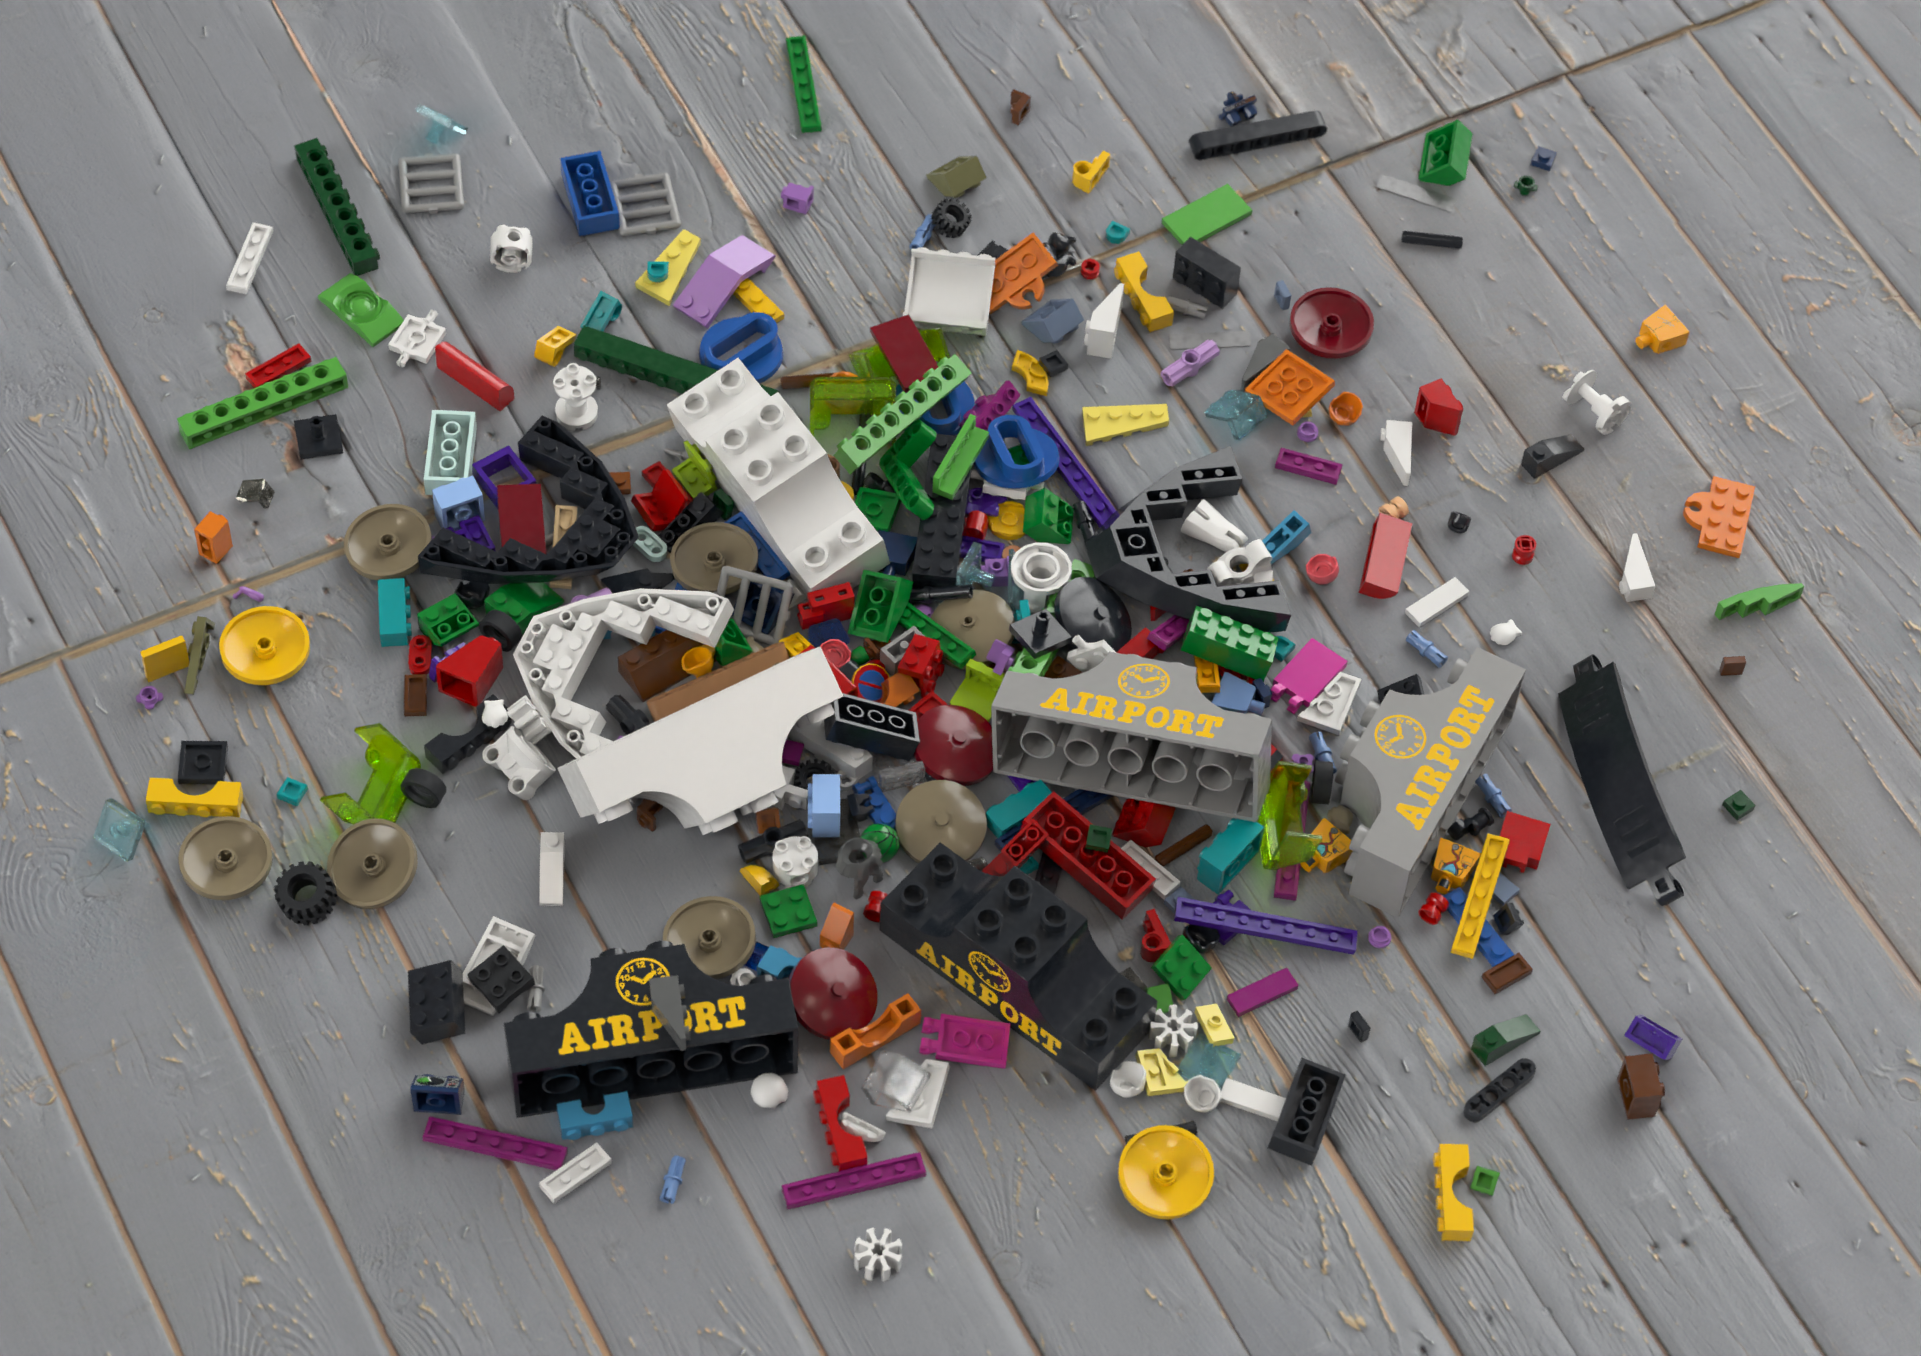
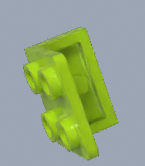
M686 440L683 443L689 458L673 468L672 473L693 499L700 492L708 496L717 490L715 484L717 478L712 471L713 467L706 458L704 460L701 458L699 448L695 444L691 445Z
M970 659L966 664L965 679L950 700V705L971 709L989 722L992 718L991 705L1005 673H1002L1000 676L993 672L994 669L987 667L984 663Z

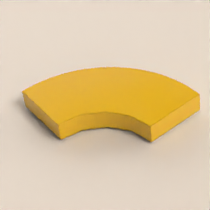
M1017 350L1011 370L1019 373L1025 379L1027 392L1047 396L1049 383L1046 371H1044L1039 361L1033 356Z

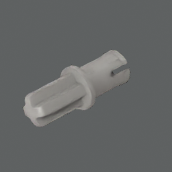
M1168 296L1167 301L1173 310L1182 312L1185 316L1189 314L1202 319L1205 318L1206 313L1203 312H1207L1208 306L1190 302V299L1186 301Z
M538 965L530 967L529 972L535 981V985L527 990V1010L530 1012H535V1007L537 1012L542 1010V993L545 991L543 986L544 969Z

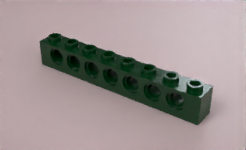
M318 138L294 145L296 160L353 274L359 276L379 269V252L377 248L372 247L371 236L369 233H365L364 222L362 218L357 217L356 206L354 203H350L348 190L342 187L341 176L335 174L334 163L332 159L328 160V152L325 145H321Z

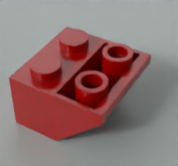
M1441 378L1419 387L1414 413L1425 428L1455 436L1458 434L1461 423L1463 405L1452 394L1450 386L1446 385Z
M1131 798L1126 799L1121 814L1116 821L1112 836L1127 842L1132 840L1136 845L1145 848L1161 845L1176 808Z

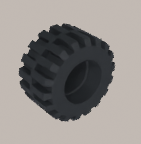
M303 861L298 862V866L292 864L289 866L290 869L288 871L284 869L281 872L283 876L278 877L276 880L278 885L274 886L276 893L274 896L289 920L292 919L296 924H299L301 921L303 925H309V922L316 924L320 918L322 920L326 919L325 914L327 912L331 914L333 911L331 906H336L337 903L335 899L337 897L336 886L327 871L323 870L319 864L315 866L310 861H308L307 865ZM309 885L317 886L315 894L310 899L305 901L295 900V896L301 888Z

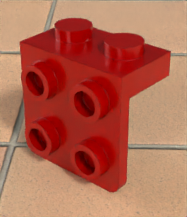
M665 469L660 474L652 492L634 494L631 502L651 531L664 530L682 512L688 496L670 470Z
M914 634L897 667L898 673L919 678L922 698L931 691L934 692L938 677H941L944 673L945 664L942 662L943 651L940 648V641Z

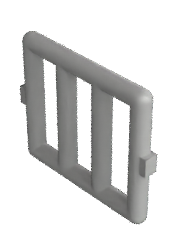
M425 153V156L399 159L403 213L429 212V214H438V211L460 210L464 208L459 154L433 155V153ZM449 162L453 164V170L407 173L408 165ZM454 178V186L409 189L408 181ZM455 194L456 202L410 205L409 197Z
M668 173L647 176L636 174L634 178L610 181L619 211V231L622 236L642 233L653 235L656 234V231L675 229L681 226ZM663 182L664 189L619 196L618 188ZM664 197H666L668 205L624 212L622 204ZM670 213L672 221L627 227L625 221L627 219Z
M723 566L717 591H714V594L725 597L729 576L742 579L733 619L744 637L753 636L755 641L770 645L778 643L782 639L785 623L790 618L791 611L788 610L794 588L793 584L734 567ZM750 581L763 584L753 630L740 627ZM771 587L784 590L774 636L761 633Z

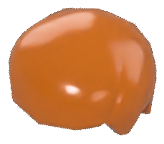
M1342 392L1330 402L1328 412L1331 419L1338 425L1349 426L1359 419L1363 404L1356 394Z

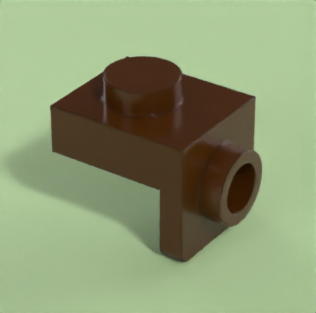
M643 799L641 804L637 806L638 823L643 828L647 827L652 832L655 831L656 818L654 815L663 808V805L656 801Z

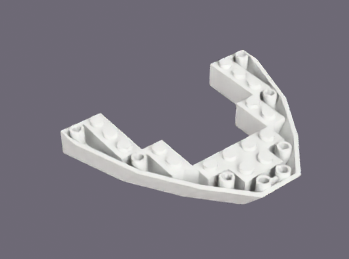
M640 588L587 598L533 616L513 656L531 700L558 742L577 759L613 742L599 736L606 724L600 712L571 701L607 630L647 645L655 627L659 626L715 648L734 608L729 599L709 591ZM631 797L629 801L635 804L638 797Z

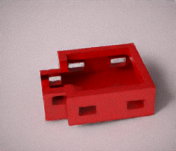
M850 582L808 592V602L797 605L799 610L797 617L802 630L814 629L851 619L855 596ZM820 597H823V599H824V600H820V601H816V600H815V599L820 598Z
M1507 811L1499 835L1500 837L1510 839L1502 867L1506 868L1507 864L1520 868L1521 873H1524L1526 867L1537 870L1551 824Z

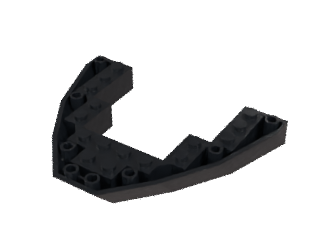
M542 415L518 442L519 458L529 465L560 478L561 498L586 509L547 555L511 538L496 552L443 527L418 555L420 573L484 584L543 583L598 575L614 567L639 536L626 500L603 462L560 423Z
M1231 446L1173 469L1114 512L1085 543L1095 578L1144 604L1189 620L1195 607L1199 606L1269 633L1286 631L1291 618V613L1279 580L1217 587L1211 570L1171 574L1168 572L1151 521L1182 518L1187 500L1238 495L1243 478Z

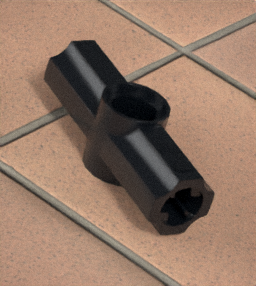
M614 695L606 704V710L620 723V727L626 735L650 724L644 712L640 709L635 710L622 695Z
M799 819L780 828H767L763 835L739 844L738 850L742 860L747 864L767 855L773 856L776 842L769 841H779L788 837H808V832L804 822Z

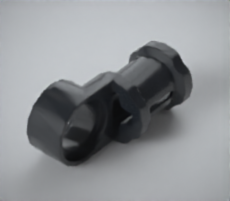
M869 472L863 480L864 485L869 489L896 493L888 480L884 481L874 472Z
M1480 808L1473 817L1455 821L1448 828L1447 833L1455 841L1467 833L1477 836L1480 830L1486 826L1493 825L1494 819L1486 808Z

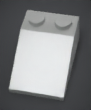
M1120 283L1092 312L1091 320H1087L1084 346H1087V355L1112 358L1122 308L1124 284Z

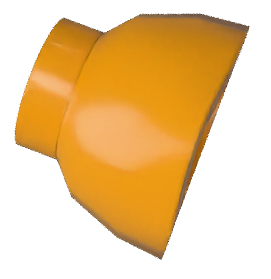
M702 645L690 649L682 657V669L696 678L711 672L714 662L713 656L716 652L715 648Z

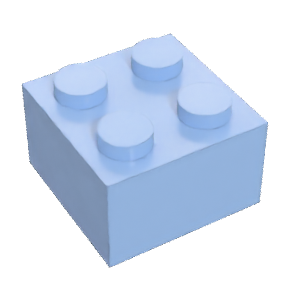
M473 476L461 478L456 482L441 485L432 490L435 517L441 529L443 527H453L454 531L460 529V521L477 515L480 516L482 521H485L483 494Z
M813 774L812 783H808V828H812V837H840V774Z

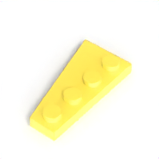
M683 229L655 260L658 262H669L667 279L663 282H653L648 278L646 270L635 282V288L670 306L682 277L684 278L687 267L692 262L701 244V238Z
M1167 404L1082 407L1086 446L1093 445V442L1102 440L1106 442L1112 440V437L1120 435L1126 437L1132 435V432L1140 430L1146 432L1169 425Z

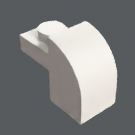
M782 765L783 776L787 785L774 791L779 802L773 805L780 810L783 809L785 803L793 808L807 810L808 790L793 786L795 769Z

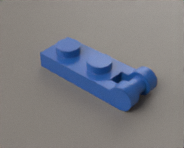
M871 776L861 784L859 782L853 784L852 789L856 794H865L867 790L872 792L869 794L872 799L867 801L864 807L872 805L875 808V811L869 815L873 824H886L896 831V813L879 788L875 777Z

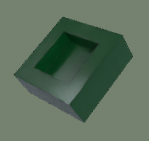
M722 489L715 491L712 501L724 512L721 517L724 520L732 517L734 501Z
M1742 790L1725 799L1722 804L1736 820L1753 811L1756 806Z
M1090 824L1085 848L1108 853L1112 829Z

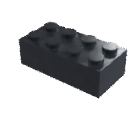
M842 693L843 697L830 702L835 714L824 719L826 740L894 757L895 759L910 761L920 743L916 712Z
M1301 1058L1267 1148L1312 1166L1346 1074Z

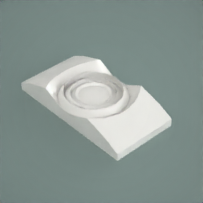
M493 916L463 972L464 1004L493 1016L496 1010L469 981L467 974L503 945L523 965L531 949L535 934Z

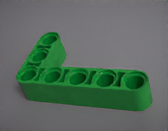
M916 420L883 454L879 461V466L905 508L920 519L925 520L933 513L934 504L910 467L935 441L937 434L936 431L924 422Z

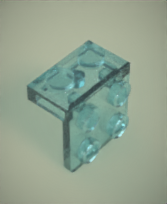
M1233 389L1226 391L1219 400L1212 403L1205 411L1206 417L1228 422L1232 435L1236 440L1243 439L1268 417L1259 395Z

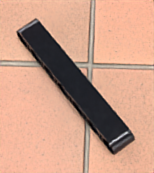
M1315 110L1200 132L1192 135L1188 141L1195 159L1206 160L1318 138L1325 135L1328 129L1321 112Z

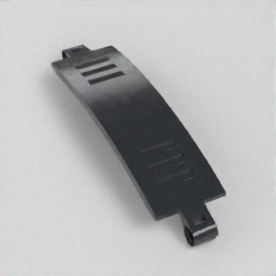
M1592 654L1573 665L1575 684L1558 693L1569 741L1594 814L1627 889H1631L1647 880L1658 903L1661 906H1666L1684 896L1682 886L1672 876L1668 868L1682 861L1686 856L1645 759L1616 664L1611 662L1602 668L1599 659Z

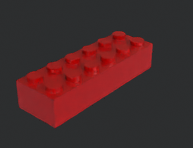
M1054 791L1023 820L1021 830L1034 819L1049 834L1039 849L1122 920L1152 891L1156 878L1112 840H1110L1108 853L1085 848L1089 825L1092 823Z

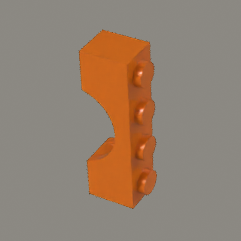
M897 672L881 683L882 698L880 703L893 707L898 706L902 702L906 705L915 699L914 694L920 690L911 676Z
M909 993L890 1003L884 1013L870 1025L858 1030L848 1028L831 1038L830 1053L844 1070L921 1024V1009Z

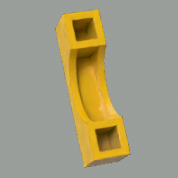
M1140 252L1116 258L1115 277L1124 284L1123 291L1126 295H1129L1133 309L1138 311L1142 325H1146L1149 332L1172 326L1174 311L1166 297L1153 296L1141 287V284L1147 278L1148 266Z
M152 777L149 778L146 795L148 813L156 815L176 814L178 816H232L240 818L243 800L241 782L218 781L207 793L187 795L176 788L173 779Z
M1440 1144L1438 1152L1433 1154V1166L1438 1168V1174H1435L1434 1179L1435 1188H1439V1196H1436V1210H1440V1217L1437 1219V1231L1441 1232L1442 1241H1471L1474 1232L1473 1209L1461 1204L1456 1199L1452 1190V1185L1457 1180L1467 1176L1470 1166L1468 1144Z

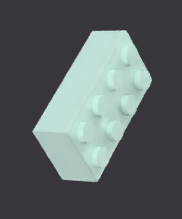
M432 410L424 472L425 495H433L432 490L441 485H447L461 478L471 476L477 431L475 412Z

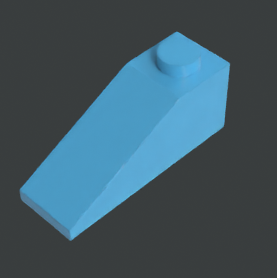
M1295 510L1262 540L1272 556L1271 564L1295 549L1312 533L1310 524Z

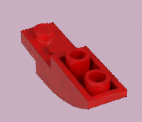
M1032 819L1000 850L1001 852L982 872L994 876H1005L1014 866L1020 869L1047 839L1049 834Z

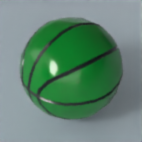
M878 823L868 826L862 832L860 838L871 840L878 844L883 863L890 861L897 854L899 838L892 827ZM862 852V855L867 859L866 854Z

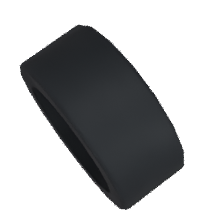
M499 610L489 611L479 622L481 634L488 638L492 637L500 642L502 651L509 652L522 639V632L517 623L510 616Z
M1315 761L1311 785V803L1329 805L1333 782V762Z
M420 768L410 769L400 785L402 793L410 801L425 808H436L446 793V786L438 776Z

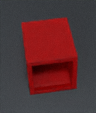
M480 635L439 662L436 666L438 691L474 707L482 703L503 669L501 643L492 637L488 638Z

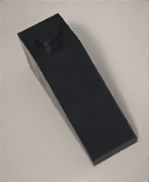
M1572 434L1544 439L1524 450L1521 465L1535 479L1584 452L1585 449Z

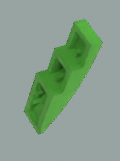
M1802 583L1779 584L1736 594L1718 602L1715 615L1719 620H1722L1738 612L1744 618L1761 610L1766 616L1800 599L1804 585Z

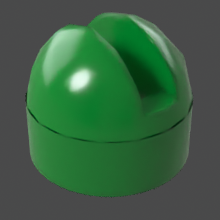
M858 646L851 652V660H854L859 665L869 661V656L862 646Z

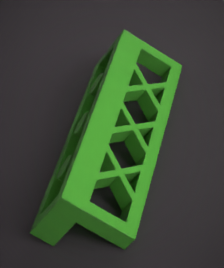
M969 415L933 476V493L953 500L989 438L988 431L975 427L976 416Z

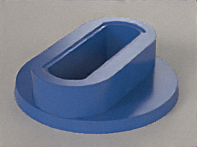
M753 312L742 317L728 318L716 323L702 338L699 348L701 365L720 370L733 360L739 358L759 384L768 380L777 372L783 360V347L778 336V327L775 320L765 313ZM755 333L765 334L726 361L717 359Z
M965 382L942 399L948 418L934 419L929 410L918 420H921L936 431V434L954 436L959 434L961 430L959 424L964 419V414L975 405L973 393ZM900 384L896 386L893 392L891 405L896 402L894 399L903 391Z
M1003 415L997 417L989 424V438L974 462L977 473L987 482L1003 488L1018 489L1040 484L1051 477L1058 468L1060 456L1055 442L1045 433L1032 429L1026 419L1017 415ZM1009 437L1017 438L1029 464H1015L1003 439Z

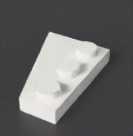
M1340 672L1324 688V691L1310 703V706L1298 715L1297 721L1339 735L1360 686L1361 679Z
M926 1059L911 1079V1084L905 1093H902L897 1099L898 1102L895 1107L887 1113L886 1120L933 1128L950 1068L949 1063Z

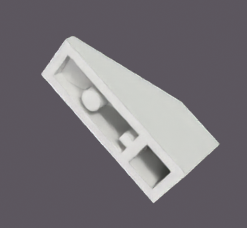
M1386 420L1385 428H1381L1380 441H1384L1383 450L1403 486H1408L1411 474L1412 422Z
M1637 533L1632 535L1622 580L1619 582L1620 592L1624 594L1626 602L1651 599L1655 589V583Z
M541 832L540 906H563L564 832Z

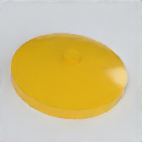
M260 606L243 611L229 621L221 634L219 649L225 668L234 677L249 684L271 685L289 679L304 666L310 652V639L305 624L294 613L279 607Z
M1159 1125L1142 1130L1126 1144L1119 1160L1118 1180L1126 1199L1143 1214L1158 1219H1177L1191 1214L1205 1202L1214 1180V1165L1208 1149L1194 1134L1176 1126Z

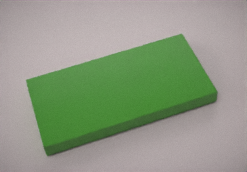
M1226 184L1163 217L1161 223L1183 245L1189 237L1201 242L1252 215V209L1229 184Z

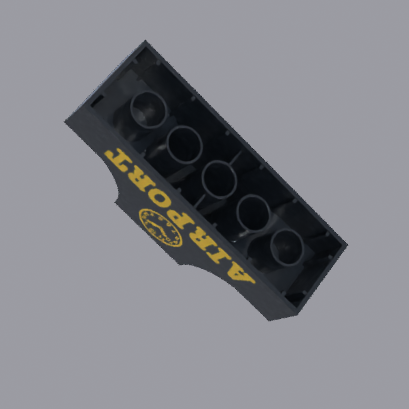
M940 842L881 902L879 931L1004 1023H1010L1011 1029L1095 1091L1149 1034L1150 1024L1152 1021L1155 1022L1158 1001L1120 974L1109 963L1090 934L1088 919L1016 866L1005 876L990 875L976 869Z
M669 941L653 942L645 950L628 953L621 948L607 949L600 953L599 957L590 958L591 971L589 980L578 998L564 1010L555 1015L544 1017L535 1012H525L514 1017L513 1022L504 1023L508 1068L517 1118L557 1112V1104L576 1100L581 1101L582 1108L604 1104V1095L626 1091L628 1092L629 1100L751 1081L764 1073H775L778 1076L798 1073V1023L788 978L776 980L772 975H761L751 979L747 985L736 986L727 984L701 971L689 957L685 944L673 945ZM678 975L679 984H684L685 998L681 999V1005H686L688 1019L683 1021L684 1026H689L690 1040L686 1041V1050H680L653 1013L649 978Z

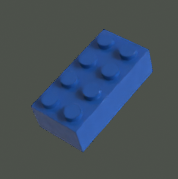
M601 151L560 158L561 176L579 236L619 229V211Z

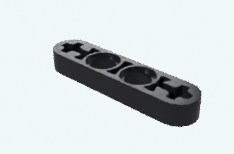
M1522 1058L1515 1062L1466 1102L1463 1111L1465 1118L1471 1122H1479L1533 1079L1536 1071L1535 1063L1527 1058ZM1521 1068L1529 1069V1072H1523L1522 1074H1520V1077L1518 1078L1517 1075L1520 1073ZM1510 1079L1514 1082L1515 1086L1507 1088L1503 1086L1502 1081ZM1488 1092L1495 1093L1498 1099L1496 1101H1489L1485 1094ZM1478 1106H1480L1479 1112L1474 1111L1472 1113L1470 1111L1471 1107L1473 1109H1476Z

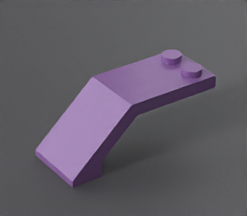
M741 235L708 255L673 306L708 329L739 284L758 271L764 273L776 256Z

